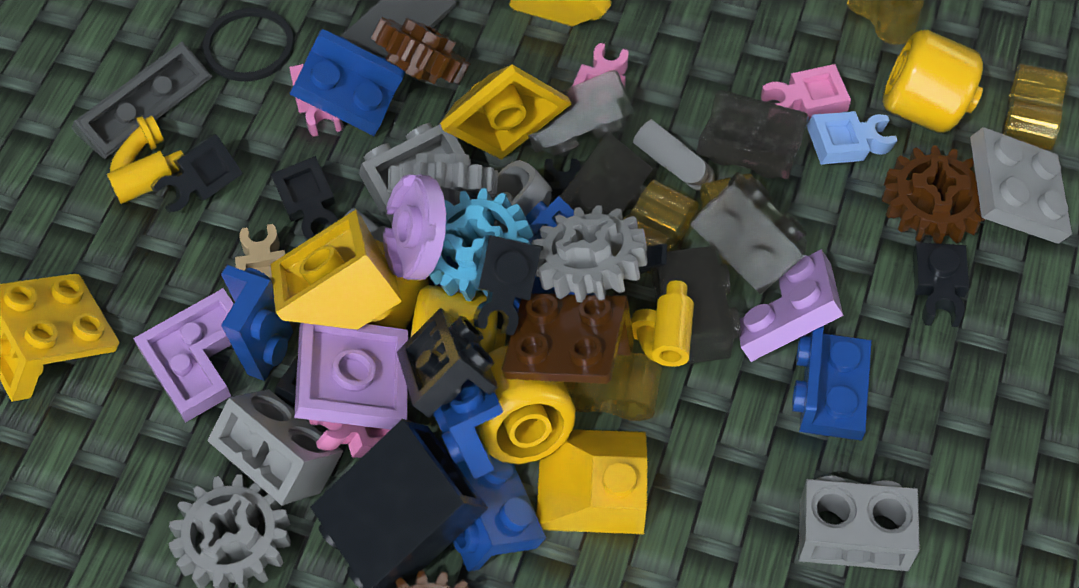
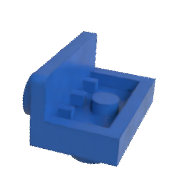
M226 265L221 275L235 303L221 326L247 375L265 381L273 366H278L284 359L288 348V340L294 331L289 321L281 320L276 314L273 283L267 275L253 268H246L243 271Z
M467 379L456 398L448 404H442L433 414L443 433L441 434L454 463L457 464L465 460L474 479H477L495 469L487 450L476 432V426L503 413V409L495 392L489 395Z
M490 455L489 457L495 470L477 479H474L465 460L456 464L488 507L478 519L453 541L469 572L480 570L493 555L537 549L546 539L514 464L501 462Z

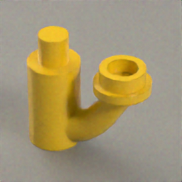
M142 116L136 118L139 127L121 145L112 159L110 172L107 173V176L120 204L153 191L150 186L157 178L180 171L173 160L183 154L181 150L165 157L161 151H158L133 162L146 144H148L152 151L157 148V144L164 142L161 131L153 116L145 119Z
M674 280L667 284L666 294L659 297L656 311L640 309L635 311L631 318L634 339L639 341L643 352L650 360L664 366L676 367L684 365L689 361L694 302L687 296L688 286L682 281Z

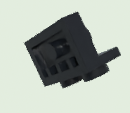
M440 307L397 351L412 404L428 417L442 404L445 405L454 400L467 379L489 395L498 388L491 370L494 361L480 343L484 337L479 329L464 316H460L456 320Z

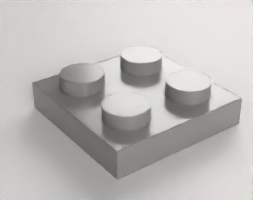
M984 127L970 137L982 218L1057 244L1072 235L1058 154Z

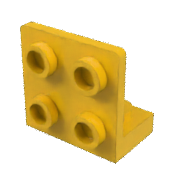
M79 274L0 284V381L11 402L32 397L37 380L43 372L44 364L106 354L117 350L120 342Z

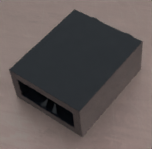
M401 419L310 506L321 523L319 531L322 537L332 547L341 552L349 564L347 568L348 575L359 588H397L396 580L402 578L408 584L419 571H422L488 509L487 505L454 463L428 426L406 419Z

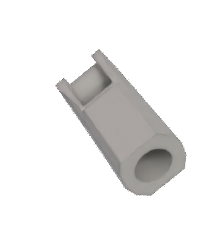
M650 119L639 129L633 143L664 168L696 191L706 190L712 185L715 176L713 169L660 125Z

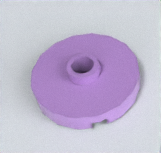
M409 174L403 176L395 185L388 200L387 214L394 216L392 228H385V233L383 232L385 258L394 275L404 277L403 279L423 280L434 271L441 256L446 232V208L444 194L437 180L429 175Z

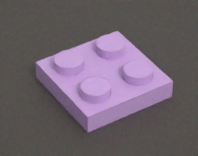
M301 323L294 418L390 430L401 419L407 420V385L397 351L408 341V330L366 324L356 330Z

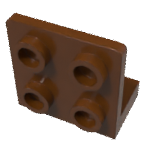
M531 293L530 300L521 299L517 313L518 326L510 337L502 372L505 379L609 383L612 379L616 356L631 355L634 336L627 296L605 295V299L599 301L595 295H586L583 302H577L576 296L568 294L560 299L556 297V294Z

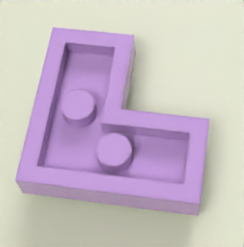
M822 249L809 256L802 255L791 260L784 269L777 272L782 297L769 304H760L753 307L744 317L737 320L740 346L751 362L843 316L832 266Z
M224 288L133 338L141 354L185 423L231 397L228 387L209 360V357L231 345L221 324L234 303Z

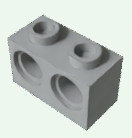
M269 389L229 397L207 440L281 505L320 494L343 452L339 447L333 451H324L317 448L316 442L323 434L307 420L294 418L295 410Z
M822 476L815 480H806L800 499L799 561L900 571L910 570L919 552L918 489L904 488L893 481H876L870 485L847 483L845 479L837 476ZM822 511L833 512L840 517L843 523L837 525L826 523L820 518L818 513ZM873 517H888L896 524L897 529H885L879 526Z

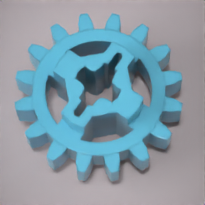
M481 188L477 199L473 200L470 199L466 191H461L460 203L455 206L451 202L444 200L446 208L445 238L441 256L434 271L429 275L434 284H440L449 296H453L460 289L466 301H472L476 290H480L474 288L485 235L501 237L529 245L531 244L528 239L534 236L528 221L525 220L526 217L518 204L511 205L506 194L502 192L492 200L486 188ZM497 220L504 224L508 229V233H503L500 226L494 225V221ZM446 256H450L454 262L458 263V270L447 264ZM482 290L485 296L487 297L488 291Z

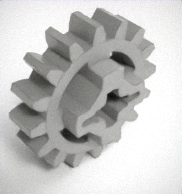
M418 153L416 154V164L400 163L399 166H390V169H388V193H392L393 188L403 176L421 174L429 175L437 180L444 194V200L451 202L453 206L460 203L461 191H466L470 199H477L481 188H486L491 198L497 195L498 170H494L492 167H482L479 164L471 165V159H469L467 154Z
M596 205L591 214H584V211L578 207L574 210V216L568 218L560 214L555 216L557 226H542L540 228L542 239L532 241V245L542 247L536 277H540L544 290L554 287L556 297L560 299L567 296L570 292H574L576 301L583 302L587 293H595V296L600 301L605 299V290L610 288L622 293L625 291L623 280L638 281L640 278L639 267L647 266L648 262L643 228L638 229L637 219L632 216L623 220L622 210L618 208L611 211L608 215L603 214L602 205Z
M236 474L232 486H225L221 478L217 476L213 479V490L206 492L198 485L194 487L193 491L197 500L193 504L180 501L177 506L184 519L170 521L169 524L174 537H177V539L168 543L169 548L175 558H180L176 564L184 576L193 574L192 579L197 588H205L211 580H213L214 588H228L229 583L233 582L236 583L238 588H248L247 579L255 576L262 583L268 581L264 570L265 566L270 564L281 567L283 560L277 548L289 547L291 544L288 532L283 530L291 525L286 510H280L282 505L269 494L266 495L267 492L255 482L250 488H247L244 478L240 474ZM260 514L265 519L264 537L259 535L256 529L260 523L257 518ZM197 532L202 533L204 537L199 545L202 549L200 555L196 551Z

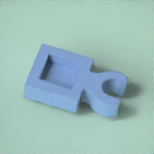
M856 111L812 115L807 124L808 132L821 165L864 161L869 152L880 155L887 154L898 141L896 136L885 137L878 133L883 132L890 121L888 116L882 114L871 116L867 122H859Z

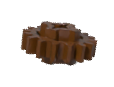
M406 17L403 25L392 19L380 18L371 36V39L376 44L386 48L385 50L389 52L386 57L388 62L404 70L410 76L419 80H426L434 85L440 77L453 84L454 82L460 85L470 66V63L464 57L455 54V51H453L456 44L454 40L444 36L436 29Z
M932 145L929 155H924L919 148L912 150L910 159L900 155L896 160L894 169L889 168L884 182L885 188L882 194V202L889 204L886 212L887 218L900 217L901 221L898 230L901 233L910 228L916 230L915 241L921 242L926 234L932 235L934 243L942 244L946 235H949L956 244L961 242L965 231L974 235L981 221L984 222L985 219L981 217L976 175L972 171L974 165L973 158L960 162L957 160L958 150L952 149L947 156L940 154V150L936 145Z

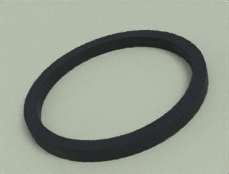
M255 7L237 9L223 15L210 26L203 41V52L210 68L226 79L241 82L260 80L276 73L288 62L294 48L293 33L288 22L271 10ZM244 17H262L277 23L286 34L287 42L281 56L271 65L252 72L231 71L219 65L211 55V44L217 32L234 20Z

